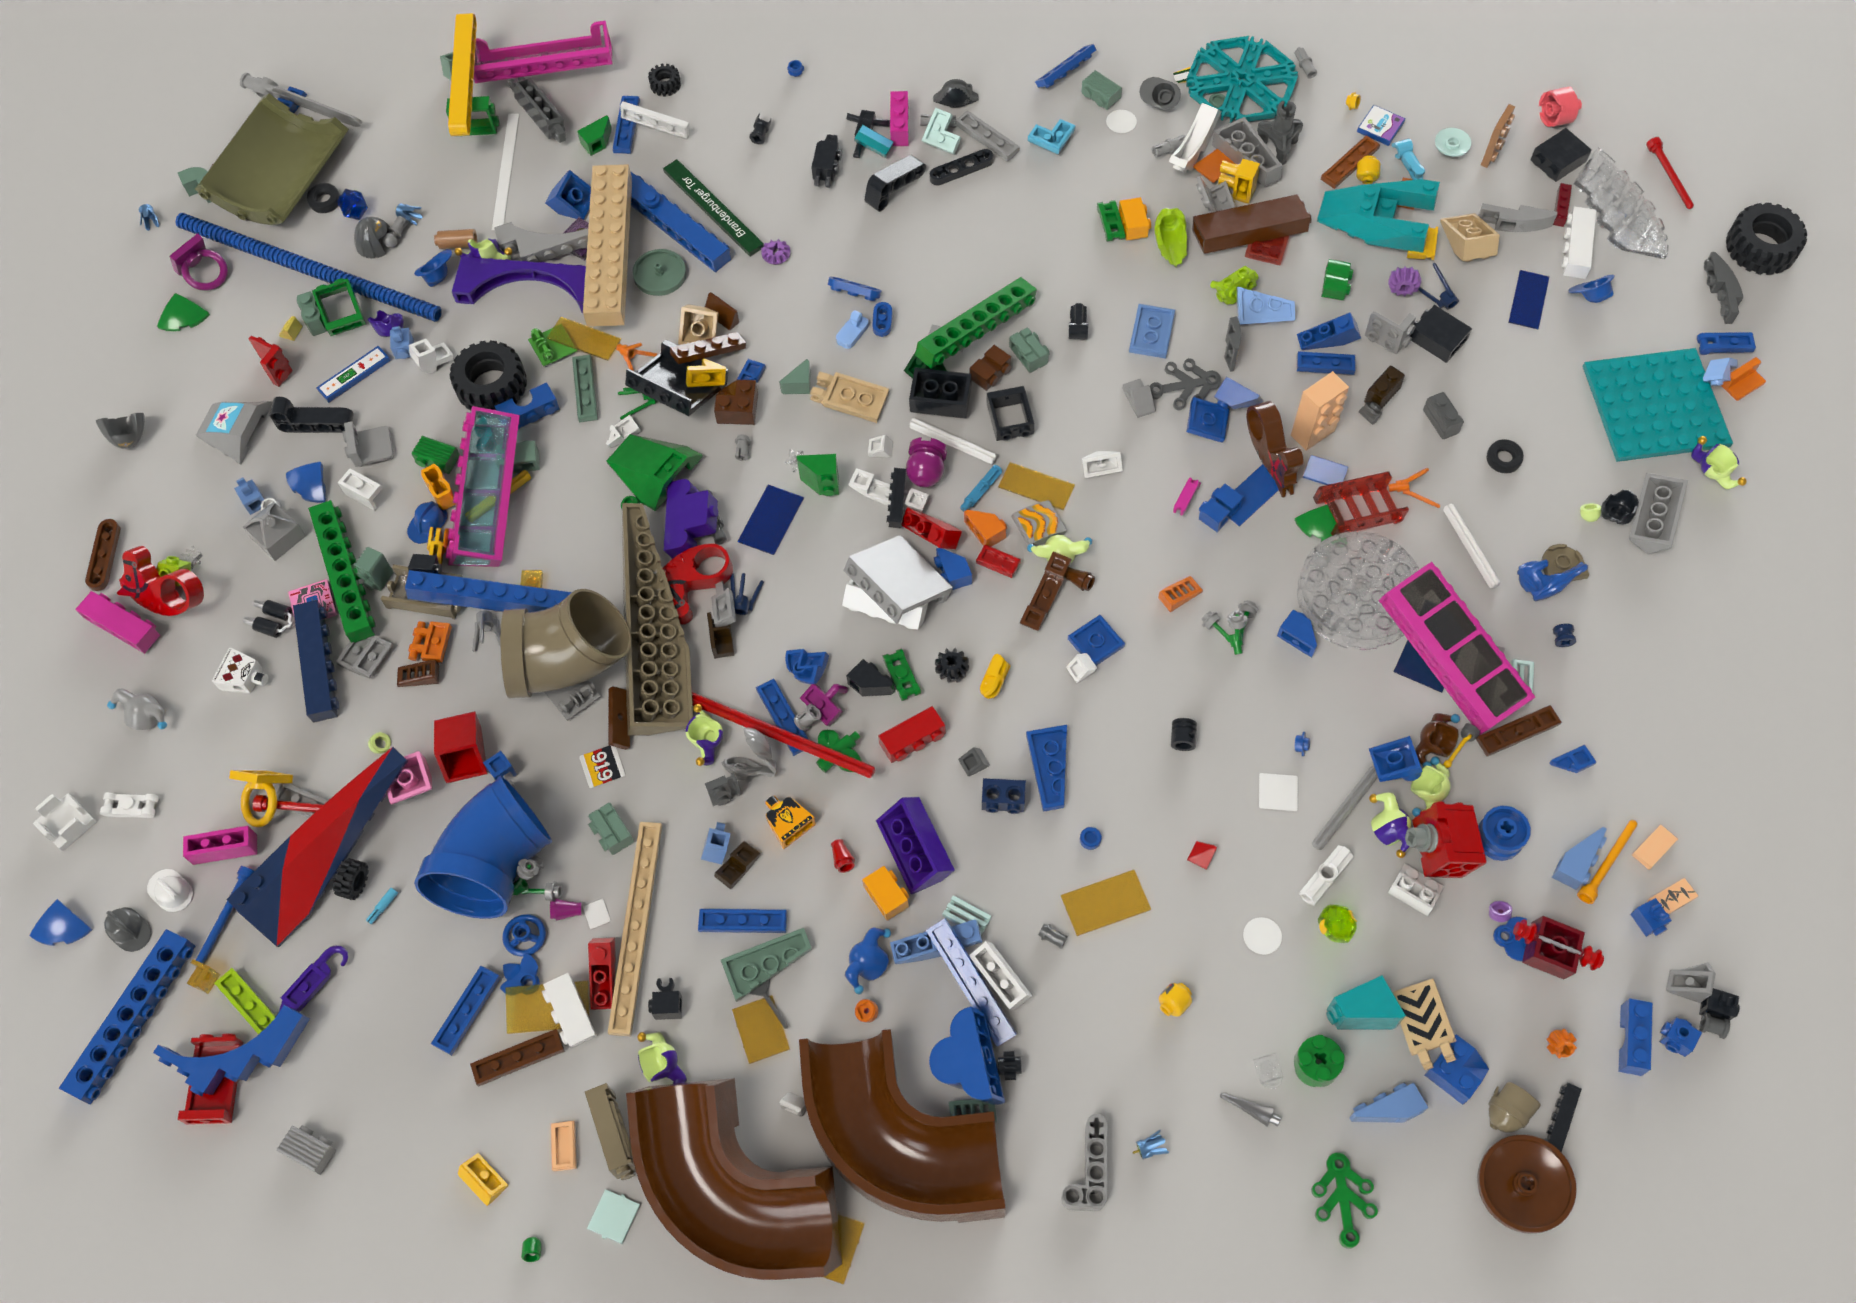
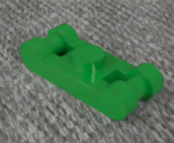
M1111 200L1109 203L1098 202L1097 211L1101 218L1106 241H1112L1115 238L1119 240L1125 239V231L1116 200Z
M902 648L896 650V653L891 655H882L901 701L908 699V696L921 694L920 687L913 676ZM899 660L900 665L893 666L892 663ZM910 684V687H909V688H906V689L903 688L904 686Z

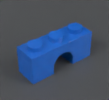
M547 382L529 390L532 401L528 405L518 406L511 398L496 405V411L520 415L518 430L544 416L553 414L560 408ZM498 415L500 420L508 419V416Z
M1629 998L1621 1005L1620 1028H1625V1041L1622 1048L1619 1049L1618 1072L1643 1076L1651 1070L1652 1002Z

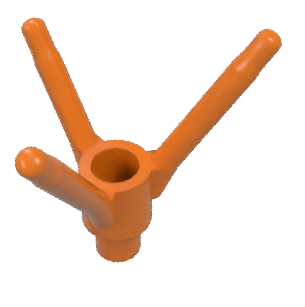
M642 343L630 346L618 344L616 346V350L623 355L628 368L632 371L634 369L630 360L636 354L655 357L657 353L636 350L635 348L641 347Z
M1425 468L1407 479L1388 484L1389 492H1403V494L1410 495L1440 508V504L1410 491L1409 482L1428 472L1429 468Z

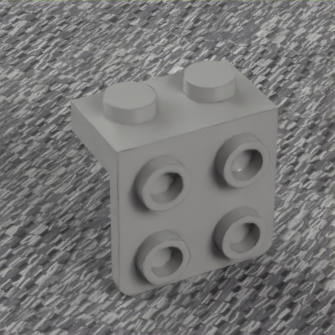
M1201 176L1197 177L1198 184L1196 186L1199 193L1203 195L1201 200L1204 207L1208 208L1209 213L1236 207L1226 181L1209 189Z
M1373 312L1370 315L1365 336L1370 341L1376 342L1386 350L1397 354L1403 346L1407 347L1412 339L1410 335L1416 327L1414 325L1416 317L1409 313L1403 322L1398 325L1379 313Z
M352 421L344 423L345 431L342 434L344 441L347 443L345 453L347 458H351L355 467L393 458L390 430L387 426L357 432Z

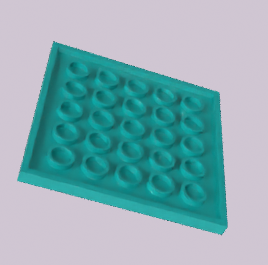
M1696 348L1584 362L1582 367L1616 462L1690 453L1697 445L1698 438L1701 436L1707 438V442L1703 444V451L1710 450L1716 444H1722L1728 448L1732 446L1733 441L1711 385L1703 381L1705 370Z

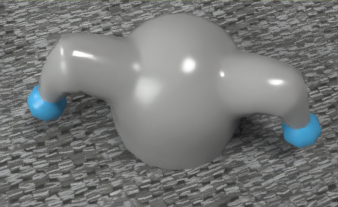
M117 689L111 701L107 704L109 709H115L119 701L124 705V722L130 728L147 730L154 728L156 724L159 729L167 727V723L164 721V709L151 695H134L125 689Z

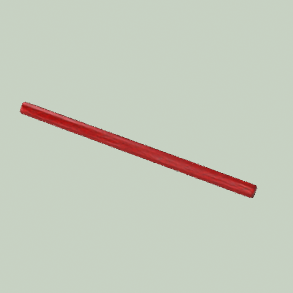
M692 692L693 706L700 704L702 710L746 728L756 729L765 736L867 778H872L875 774L874 766Z

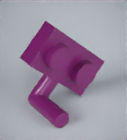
M811 684L800 699L806 705L812 704L816 706L821 713L820 720L830 727L843 712L832 698L837 693L846 694L848 688L840 684H834L825 693L817 684Z

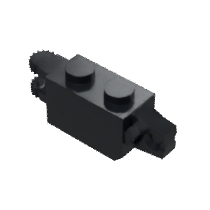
M827 134L825 141L821 140L816 144L811 169L814 185L819 187L820 181L823 180L825 181V187L830 188L831 181L834 182L835 174L839 172L838 161H841L842 150H839L838 135Z

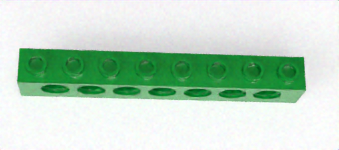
M1019 277L918 341L915 356L931 369L936 365L942 364L945 359L956 355L959 350L968 347L976 339H981L987 332L993 331L998 325L1007 322L1015 314L1018 315L1026 307L1032 306L1036 300L1037 289L1025 279Z
M331 500L309 507L308 509L345 634L351 643L375 635L373 628L376 627L372 615L369 616L368 613L371 611L367 599L364 600L366 591L363 584L359 583L361 578L357 575L358 570L354 567V563H357L353 552L350 553L349 548H352L348 536L345 537L344 534L347 532L346 526L343 521H340V518L343 517L339 506L335 507Z

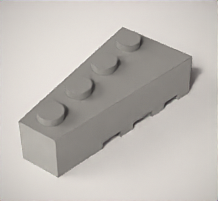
M1245 117L1214 130L1212 146L1220 150L1235 164H1240L1242 159L1260 163L1257 179L1260 184L1265 187L1280 180L1282 164Z

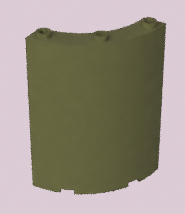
M269 93L261 98L195 190L199 192L203 199L210 200L241 220H249L267 225L283 223L349 129L336 117L314 121L312 117L299 113L296 115L289 111L290 108Z

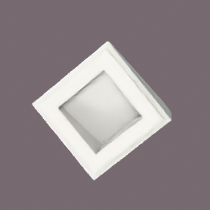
M886 435L869 439L868 456L891 457L892 440Z
M1087 653L1077 654L1066 667L1076 683L1081 682L1097 669Z
M787 1093L779 1102L783 1110L800 1117L803 1116L806 1109L804 1098L792 1093Z

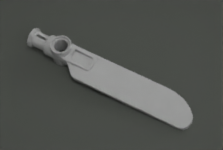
M245 73L240 78V86L242 88L252 89L261 98L270 93L277 99L282 98L294 102L296 105L329 118L336 117L342 123L359 127L362 124V121L355 116L280 88L276 82L267 77L254 78L249 73Z

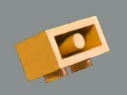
M1141 197L1120 200L1119 214L1124 227L1126 241L1148 237V231L1151 229V220L1146 216L1147 207L1146 204H1143Z
M882 866L863 878L862 882L863 887L886 921L909 907L908 899L910 897L904 887L899 888L896 882L898 880L893 871H888L885 866Z

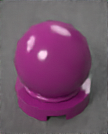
M919 437L910 442L908 451L910 456L906 463V472L914 485L926 488L934 486L941 480L944 474V461L946 460L947 451L946 445L934 438H931V441H921L922 437Z

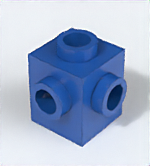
M1676 1017L1670 1023L1668 1021L1665 1022L1660 1031L1663 1035L1659 1042L1664 1044L1667 1050L1686 1057L1693 1052L1702 1032L1692 1027V1024L1687 1020Z

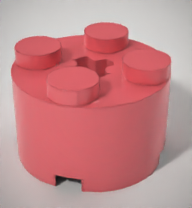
M1570 86L1544 92L1539 100V106H1542V112H1539L1540 118L1548 127L1572 123L1582 107L1581 100L1577 98L1576 93Z

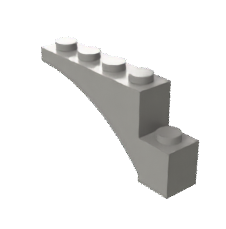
M512 222L494 227L498 245L502 251L505 252L507 247L512 249V253L519 250L522 261L542 262L563 254H569L581 248H587L588 228L563 234H545L521 229L514 226Z

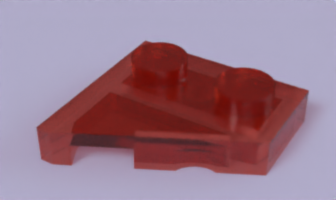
M1289 236L1261 242L1255 241L1252 244H1248L1245 257L1280 266Z

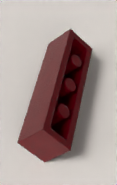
M1560 183L1557 190L1554 209L1557 212V216L1553 223L1555 226L1564 227L1567 221L1572 185Z

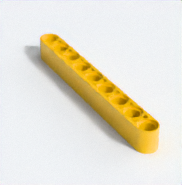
M474 13L456 14L448 119V128L451 136L470 135L477 21Z

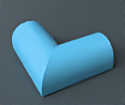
M1060 119L1051 131L1036 124L1028 135V142L1059 154L1075 131L1076 125Z

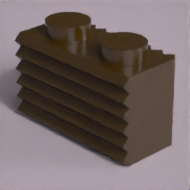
M1389 366L1368 389L1364 402L1371 403L1373 401L1383 409V406L1401 388L1405 374L1395 367Z

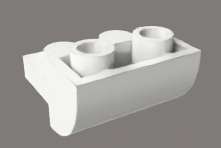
M1404 864L1388 894L1428 916L1444 886L1429 877H1424V874Z

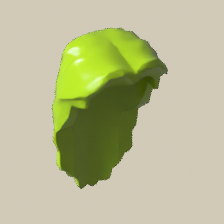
M1165 208L1160 211L1156 218L1154 227L1158 248L1161 251V256L1176 267L1187 256L1185 215L1179 208Z

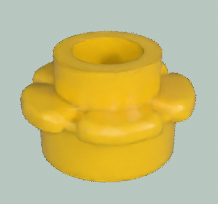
M1356 92L1347 96L1346 105L1349 107V110L1359 107L1361 96L1356 94Z

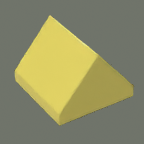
M291 316L286 321L279 336L295 341L303 326L296 317Z

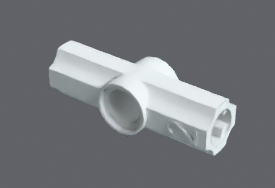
M1340 845L1336 847L1299 892L1302 900L1313 906L1318 902L1353 859L1354 856L1350 850ZM1321 872L1329 873L1331 878L1323 877Z

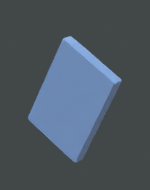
M1138 304L1129 353L1166 359L1175 310Z

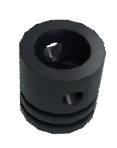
M1189 718L1174 719L1171 729V747L1179 751L1194 750L1196 748L1197 722Z

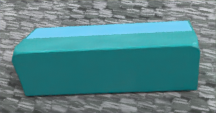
M862 125L854 138L855 142L886 158L894 143Z

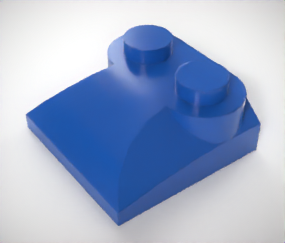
M1410 736L1369 748L1379 782L1399 778L1406 781H1414L1423 772Z

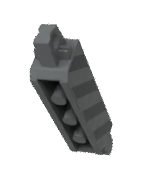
M518 77L519 82L510 79L509 86L514 92V98L548 139L555 138L559 143L566 141L562 115L531 78L525 79L524 77Z

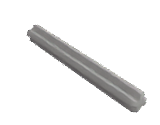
M1375 767L1369 768L1313 840L1312 845L1318 850L1324 848L1378 778Z

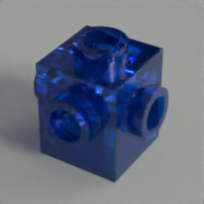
M345 189L337 201L343 216L360 220L368 208L362 193L357 190Z

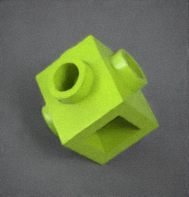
M168 556L166 559L158 562L156 569L160 577L179 569L191 571V562L179 560V557ZM175 581V586H180V584L177 581Z

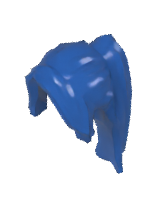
M1545 559L1520 565L1517 575H1519L1518 580L1521 587L1526 592H1531L1534 601H1540L1561 592L1576 576L1586 571L1588 565L1580 562L1577 566L1563 573L1543 575L1541 570L1548 567V561Z

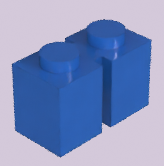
M1224 484L1221 488H1216L1211 495L1212 498L1208 502L1204 501L1199 507V520L1217 533L1228 522L1227 516L1231 518L1242 507L1244 496L1227 484Z

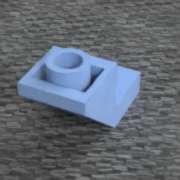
M1733 358L1710 360L1703 381L1711 383V386L1723 385L1725 381H1731L1730 368H1738V360Z

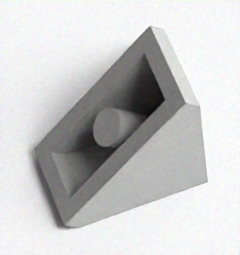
M1708 962L1681 970H1670L1666 991L1701 1003L1712 995L1716 973Z

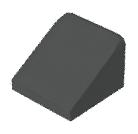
M975 747L958 759L969 777L990 766L982 750Z

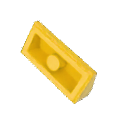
M479 1153L459 1167L458 1176L486 1206L491 1204L508 1187L504 1179Z

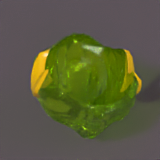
M1327 905L1323 908L1318 918L1321 933L1333 942H1350L1357 929V920L1354 918L1352 911L1345 906Z

